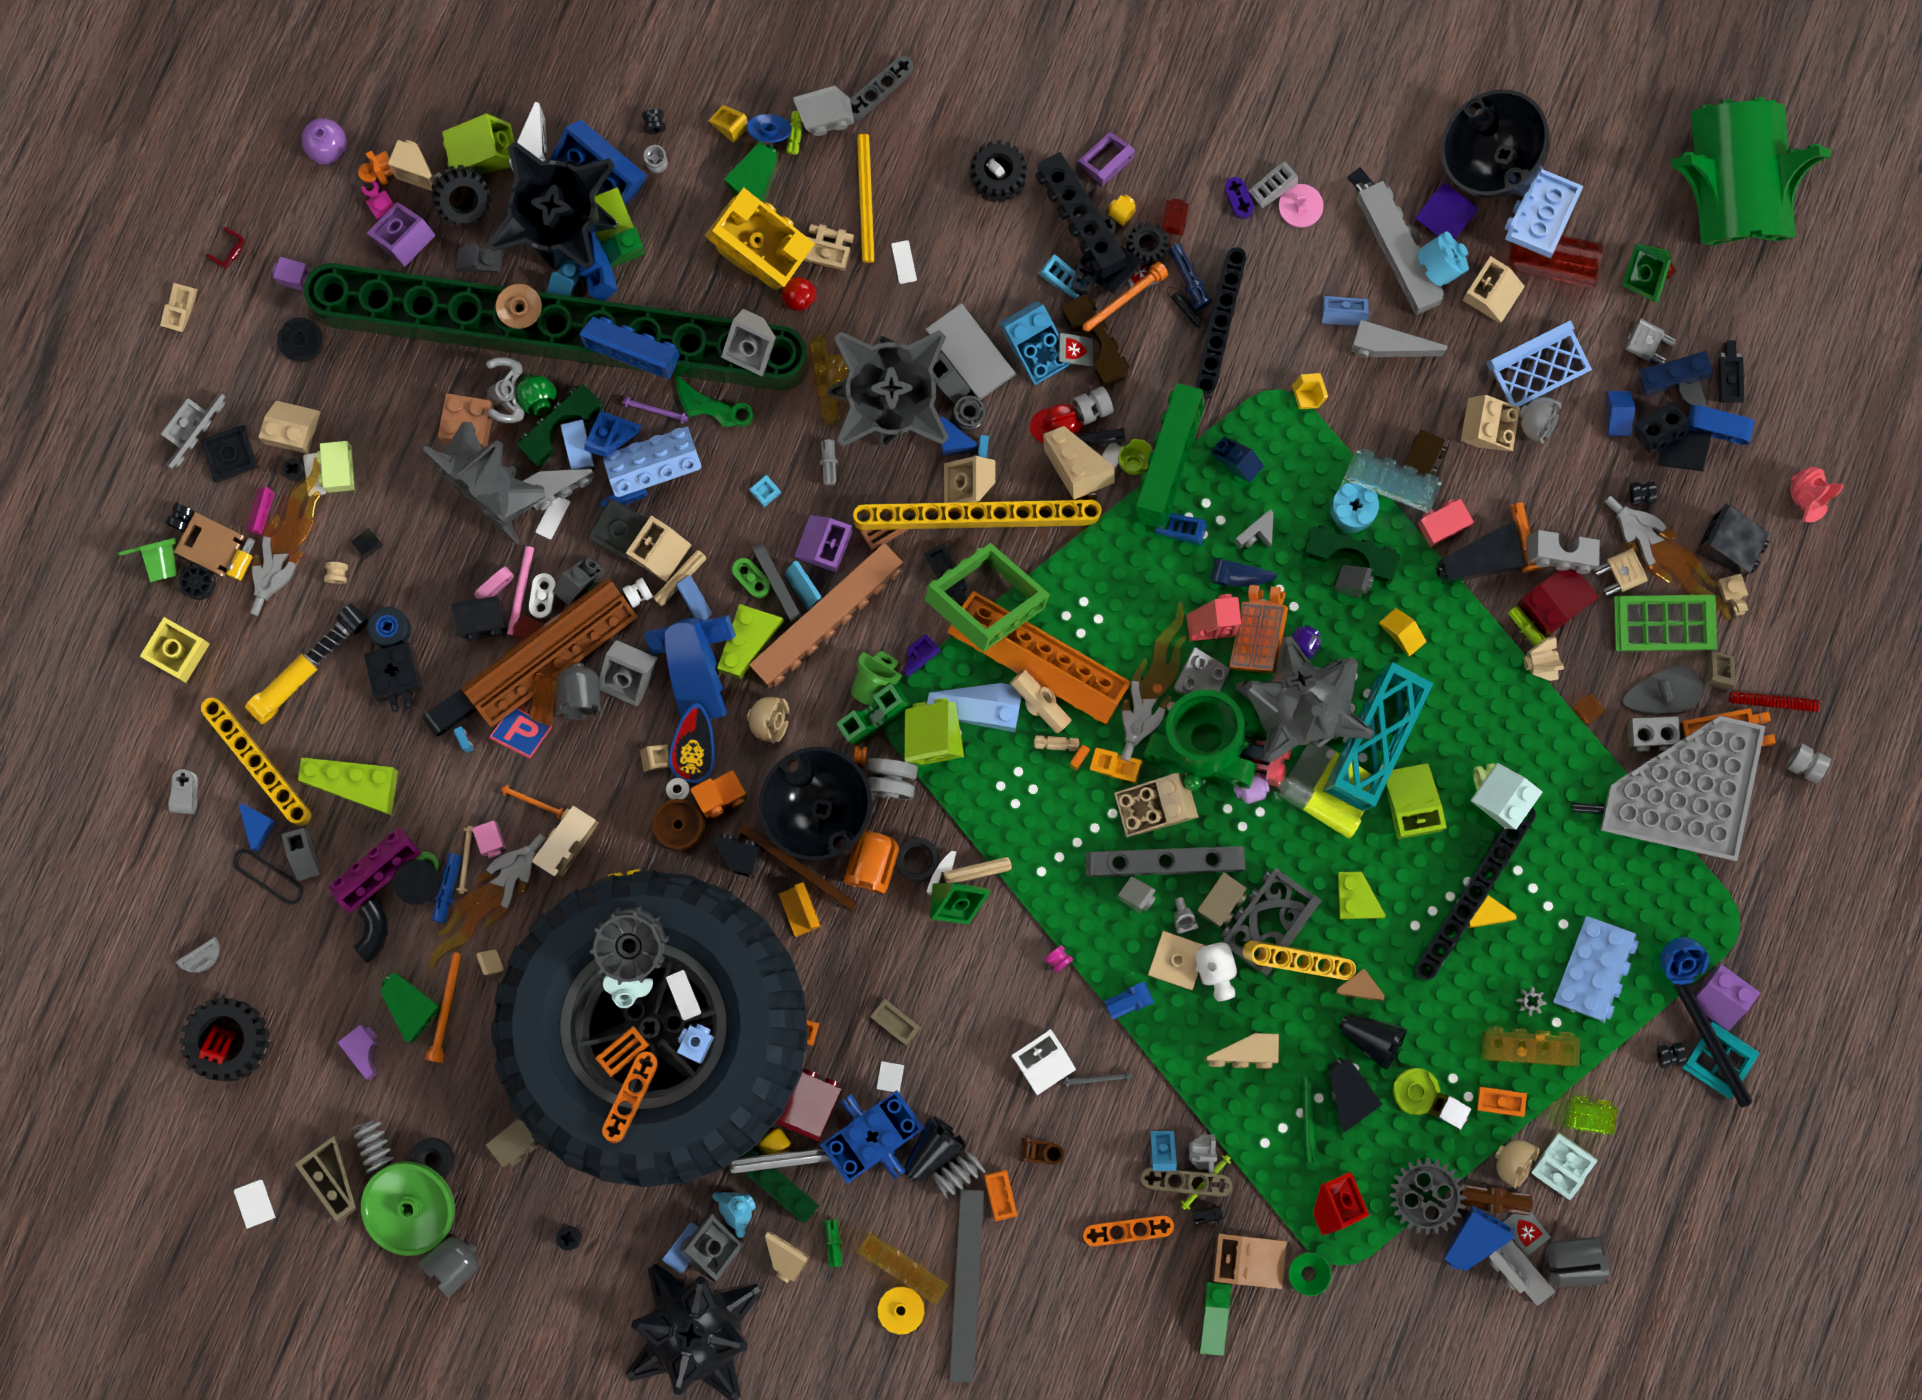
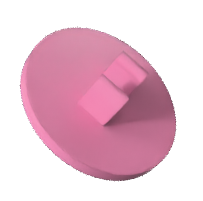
M1297 184L1281 195L1279 212L1283 220L1289 225L1298 228L1309 227L1321 217L1323 200L1315 188L1306 184Z

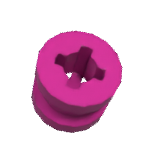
M1062 945L1044 959L1046 963L1052 965L1055 974L1073 960L1071 956L1066 955L1064 952L1065 948Z

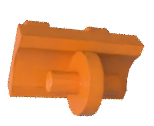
M372 151L367 152L366 155L371 163H364L360 166L358 170L359 177L367 183L375 181L378 177L383 186L388 184L389 182L386 177L392 175L393 172L388 165L390 158L387 152L384 151L376 156Z

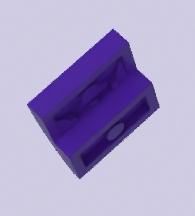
M1444 182L1415 218L1439 236L1447 231L1452 235L1453 239H1456L1479 211V208Z

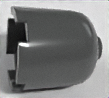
M575 663L557 675L555 716L563 714V719L586 720V715L593 714L594 718L601 715L599 678L596 672L584 667L583 664Z
M451 1237L443 1241L418 1264L430 1278L434 1275L439 1280L436 1283L437 1286L449 1298L478 1270L479 1261L474 1254L478 1250L469 1240L464 1243L460 1238Z

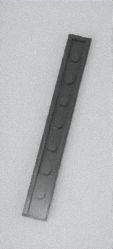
M962 1189L960 1194L950 1381L973 1383L984 1203V1191Z

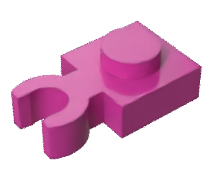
M373 181L374 189L372 191H367L364 186L361 189L366 197L371 198L366 203L379 221L394 204L385 190L379 193L380 187L376 181Z

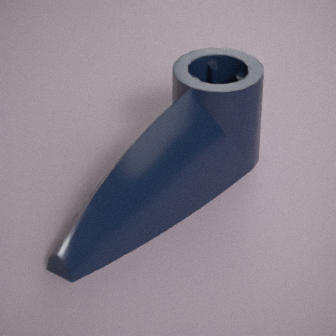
M1214 559L1210 582L1221 586L1247 587L1273 581L1277 578L1278 573L1228 560Z

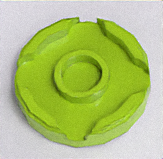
M1412 1068L1398 1075L1393 1084L1392 1093L1395 1103L1401 1110L1408 1114L1420 1115L1429 1112L1438 1092L1440 1093V1087L1432 1073L1424 1069Z

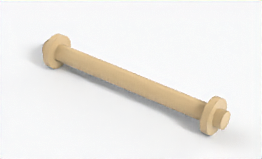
M472 826L464 828L466 839L459 888H456V891H459L458 894H464V892L468 891V889H465L473 832Z

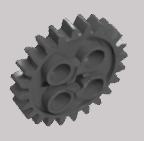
M1418 1158L1417 1166H1413L1412 1163L1408 1162L1409 1170L1406 1171L1401 1167L1402 1177L1394 1176L1399 1181L1398 1184L1390 1185L1396 1189L1395 1193L1389 1194L1390 1197L1396 1198V1201L1390 1204V1206L1398 1207L1394 1215L1402 1214L1403 1217L1400 1223L1408 1221L1407 1229H1411L1415 1225L1416 1233L1418 1234L1422 1228H1425L1426 1235H1429L1432 1228L1436 1234H1439L1440 1226L1447 1231L1446 1223L1450 1222L1455 1225L1453 1217H1462L1457 1211L1458 1208H1465L1460 1203V1200L1467 1199V1196L1460 1195V1191L1464 1190L1465 1186H1458L1457 1184L1462 1178L1453 1177L1456 1172L1455 1169L1447 1171L1448 1163L1440 1167L1439 1159H1436L1434 1165L1430 1163L1429 1158H1426L1425 1164H1422ZM1420 1173H1427L1430 1177V1183L1425 1187L1419 1186L1417 1183V1176ZM1413 1184L1424 1192L1432 1190V1196L1446 1204L1447 1207L1444 1209L1430 1200L1426 1203L1423 1202L1424 1197L1409 1188V1185ZM1442 1185L1448 1186L1451 1190V1194L1447 1199L1438 1197L1437 1190ZM1409 1193L1416 1194L1418 1197V1203L1414 1207H1409L1405 1204V1196ZM1435 1206L1438 1208L1439 1215L1436 1219L1431 1220L1426 1217L1425 1211L1427 1207Z

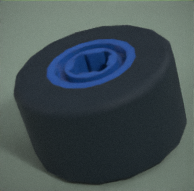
M382 607L371 614L367 624V631L373 642L384 649L407 643L411 635V624L409 619L400 610L394 607Z

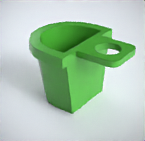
M175 538L118 552V556L141 551L150 582L177 576L173 544H176Z
M879 651L874 657L863 652L856 663L858 670L851 688L852 696L863 704L872 705L875 702L873 698L875 694L890 683L895 685L900 681L903 675L894 670L899 661L883 651ZM881 658L888 660L891 664L882 661Z

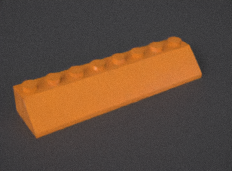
M975 591L972 592L962 605V608L986 629L1010 613ZM1027 621L985 652L981 651L952 624L948 630V633L956 639L974 647L975 650L1005 665L1016 674L1026 670L1041 687L1049 688L1056 697L1067 701L1075 708L1084 711L1104 724H1107L1131 684L1129 680Z

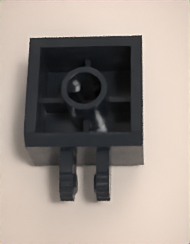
M407 642L365 653L364 658L374 698L377 701L389 699L394 714L399 712L396 697L403 695L406 709H413L410 693L423 690L413 646ZM393 668L398 670V672H395V676L390 675V671Z

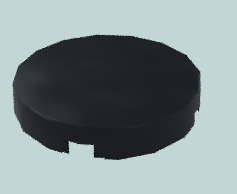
M294 318L288 320L279 331L277 344L280 351L289 360L307 362L314 359L320 353L323 346V335L320 328L313 321L307 318Z
M410 859L405 861L394 873L393 888L397 896L403 902L411 905H421L430 901L437 894L440 887V877L436 868L426 860Z

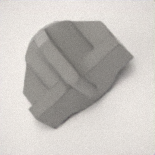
M1200 1134L1189 1144V1160L1197 1169L1208 1170L1210 1174H1213L1214 1162L1217 1161L1215 1135Z

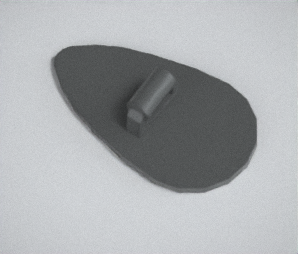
M1683 666L1672 667L1636 684L1623 697L1622 702L1625 707L1642 713L1684 712L1694 708L1701 701L1703 683L1699 675L1692 669Z

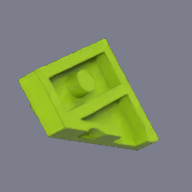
M1338 872L1339 919L1385 918V913L1362 872Z

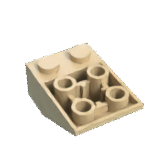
M1174 773L1114 793L1126 837L1198 818L1192 792L1186 789L1183 784L1186 773Z
M1255 1033L1203 1058V1062H1209V1067H1223L1225 1063H1232L1234 1068L1249 1067V1064H1256V1068L1270 1069L1272 1064L1278 1063L1279 1034Z

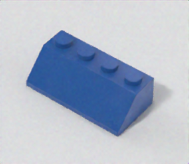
M582 120L564 129L549 159L554 161H577L582 166L610 158L615 167L595 196L618 187L625 206L639 192L647 177L644 172Z
M592 317L580 333L585 348L670 380L680 356L678 349L672 343L664 341L662 344L654 341L655 338L649 334H636L632 328L621 325V327L613 325V322L605 317H600V319Z

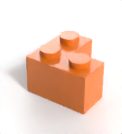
M733 770L713 781L709 778L690 789L707 819L709 817L715 819L725 813L724 809L730 806L732 808L740 806L745 802L744 798L748 797Z

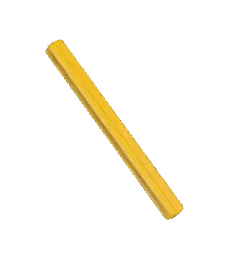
M858 134L863 263H873L874 239L869 135Z

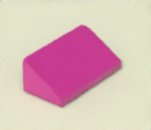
M262 487L257 490L246 531L249 533L263 534L274 497V492L269 487Z

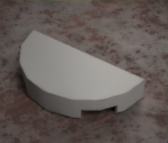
M213 937L175 963L181 969L191 973H201L210 969L219 957L220 945L217 937Z

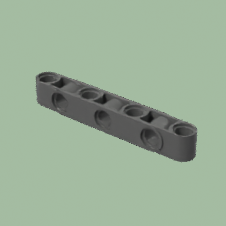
M1240 846L1085 853L1086 877L1239 872L1246 870L1245 849ZM1213 854L1216 856L1218 862L1215 866H1210L1206 863L1205 858L1207 855ZM1162 856L1169 857L1171 866L1168 868L1162 867L1159 864V858ZM1115 858L1124 860L1125 867L1123 869L1114 868L1112 862Z

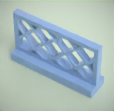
M1571 320L1486 362L1489 371L1492 370L1509 404L1519 407L1592 370L1572 330L1574 326ZM1568 336L1572 343L1570 352L1559 349L1562 339ZM1557 342L1556 347L1550 346ZM1547 348L1554 351L1551 362L1539 359L1542 349ZM1537 352L1536 357L1530 356ZM1557 353L1569 356L1566 367L1554 364ZM1528 358L1534 361L1531 372L1519 369L1522 359ZM1572 358L1579 359L1584 369L1578 372L1569 369ZM1538 362L1549 366L1546 378L1534 374ZM1504 368L1514 370L1512 381L1503 380L1499 371ZM1553 368L1564 371L1562 379L1558 382L1549 379ZM1518 372L1529 376L1526 387L1515 384ZM1533 377L1544 381L1542 390L1539 392L1529 389ZM1513 387L1524 391L1522 400L1517 403L1514 402L1511 396Z

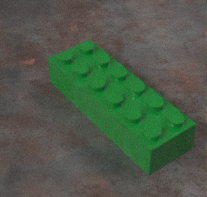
M1176 383L1175 390H1171L1169 393L1168 403L1170 405L1168 411L1164 410L1162 414L1161 424L1163 426L1161 431H1157L1154 444H1156L1154 452L1151 451L1148 457L1147 464L1150 466L1148 472H1144L1142 475L1141 485L1143 487L1141 493L1137 492L1134 500V506H1136L1135 514H1138L1139 523L1161 529H1166L1205 409L1203 390Z

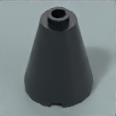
M1350 1014L1349 1017L1344 1016L1339 1025V1029L1342 1030L1341 1035L1385 1070H1388L1397 1056V1051L1402 1046L1407 1034V1029L1403 1028V1026L1355 1014Z
M930 1116L904 1165L906 1176L914 1182L916 1180L923 1181L967 1146L962 1136L959 1134L956 1137L952 1132L953 1128L937 1116Z

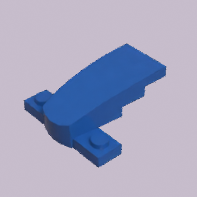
M729 615L704 620L701 618H685L669 627L646 631L644 636L650 654L666 652L672 688L681 719L686 711L697 702L705 707L710 719L724 717L727 711L720 694L723 688L715 669L718 663L710 643L731 640L736 636Z

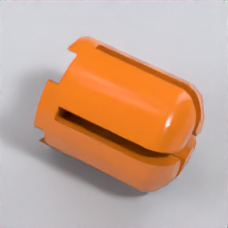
M865 831L849 855L843 875V882L854 887L858 886L868 889L871 892L885 894L886 890H888L898 856V843L886 835Z

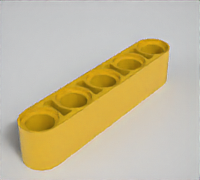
M1249 941L1243 947L1244 958L1258 965L1342 980L1352 978L1356 972V966L1352 960L1337 955L1259 941ZM1257 948H1259V949H1260V953H1259V955L1255 958V957H1254V952H1255V950H1256ZM1278 952H1280L1281 957L1278 961H1276L1275 956ZM1301 955L1302 961L1297 965V958ZM1323 959V965L1318 969V963ZM1344 963L1343 971L1339 972L1340 965Z

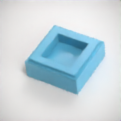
M767 475L749 489L763 507H766L781 494V491Z

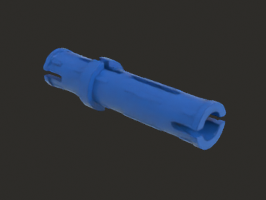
M448 853L438 895H435L434 900H436L431 921L442 924L446 923L449 906L453 903L452 895L463 856Z

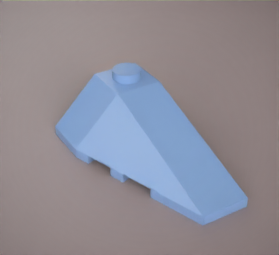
M997 683L929 693L927 705L934 704V700L940 698H948V701L955 702L959 722L1011 732L1016 730L1022 696L1012 685Z

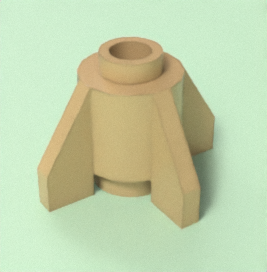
M1555 636L1545 638L1528 651L1527 656L1524 657L1526 670L1549 681L1559 679L1558 670L1564 669V665L1559 660L1556 650L1557 640Z

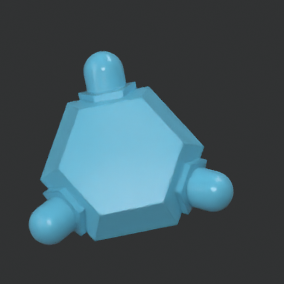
M715 1191L713 1199L719 1203L720 1214L727 1225L735 1229V1235L738 1238H743L746 1234L745 1229L752 1217V1210L755 1209L754 1200L748 1193Z

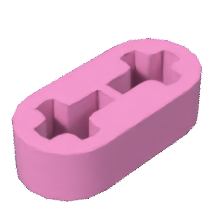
M503 567L481 585L474 593V596L477 599L495 596L513 579V573L507 567Z

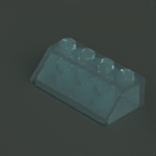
M1362 448L1360 451L1357 449L1343 480L1428 514L1430 513L1442 485L1441 482H1438V477L1426 473V476L1418 474V470L1414 467L1405 465L1403 468L1395 465L1396 461L1384 456L1383 459L1375 457V452Z

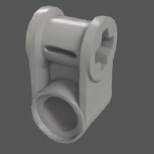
M180 769L173 774L169 797L170 813L195 814L199 781L194 772ZM189 778L188 782L182 783V779Z

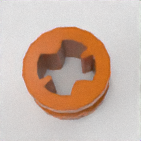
M856 745L853 761L865 767L867 747L864 746L861 749Z

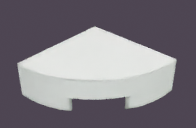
M991 159L986 164L987 169L999 180H1003L1007 176L1002 166L994 159Z

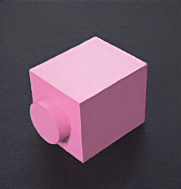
M494 820L472 828L480 853L484 857L493 858L502 854L501 850L506 849L498 823Z

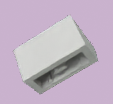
M1051 1029L1011 1056L1036 1095H1039L1076 1070Z

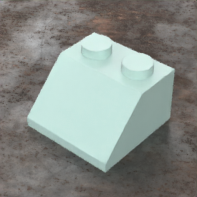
M1497 763L1470 801L1504 828L1516 830L1542 794V791L1523 776Z

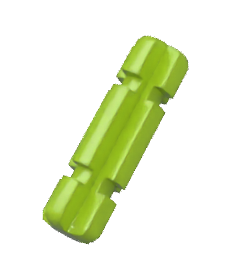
M793 111L791 115V134L788 137L786 148L787 153L797 155L799 152L798 143H800L802 132L801 123L803 122L798 111Z

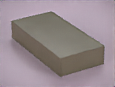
M886 999L881 1002L870 1016L906 1046L921 1029L920 1026Z

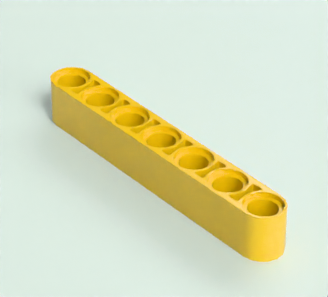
M207 698L201 705L203 715L284 816L295 825H306L311 819L309 808L235 716L218 699ZM218 704L219 709L217 713L210 715L209 710L211 706ZM227 722H232V729L229 732H224V725ZM242 739H246V747L242 750H239L237 746L238 742ZM260 756V764L257 767H252L251 762L253 758ZM269 774H274V782L267 785L266 777ZM284 791H288V800L281 803L280 795ZM298 809H302V818L299 820H295L294 812Z

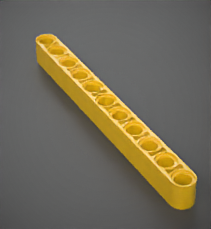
M1094 500L859 505L855 508L853 522L856 528L860 530L1088 526L1099 520L1101 506ZM1045 509L1051 513V516L1043 518L1039 512ZM1070 509L1074 515L1072 517H1065L1062 511ZM1093 509L1096 515L1089 517L1085 514V510ZM1000 510L1003 511L1006 514V516L1002 519H998L994 516V512ZM1019 510H1025L1029 516L1020 518L1016 513ZM955 511L958 512L961 517L957 520H953L948 516V514L950 512ZM980 511L983 517L981 519H974L971 513ZM910 512L915 515V518L907 521L903 518V515ZM928 512H934L938 517L935 520H929L925 515ZM865 513L869 515L870 518L869 520L862 522L858 520L857 517L858 515ZM883 513H889L892 515V519L883 521L880 516Z

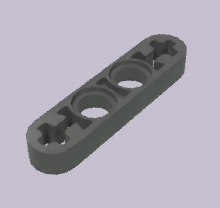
M901 56L895 59L850 99L851 107L854 109L860 105L859 99L863 103L858 108V114L853 113L854 122L865 117L912 75L913 62L910 58ZM902 64L904 66L907 64V71L901 70L898 73L899 79H897L895 74L900 70L899 65ZM884 77H890L893 80V84L889 87H884L881 84V80ZM868 91H873L877 94V98L874 101H867L864 96Z
M760 542L752 546L751 548L791 624L797 622L801 615L764 545Z

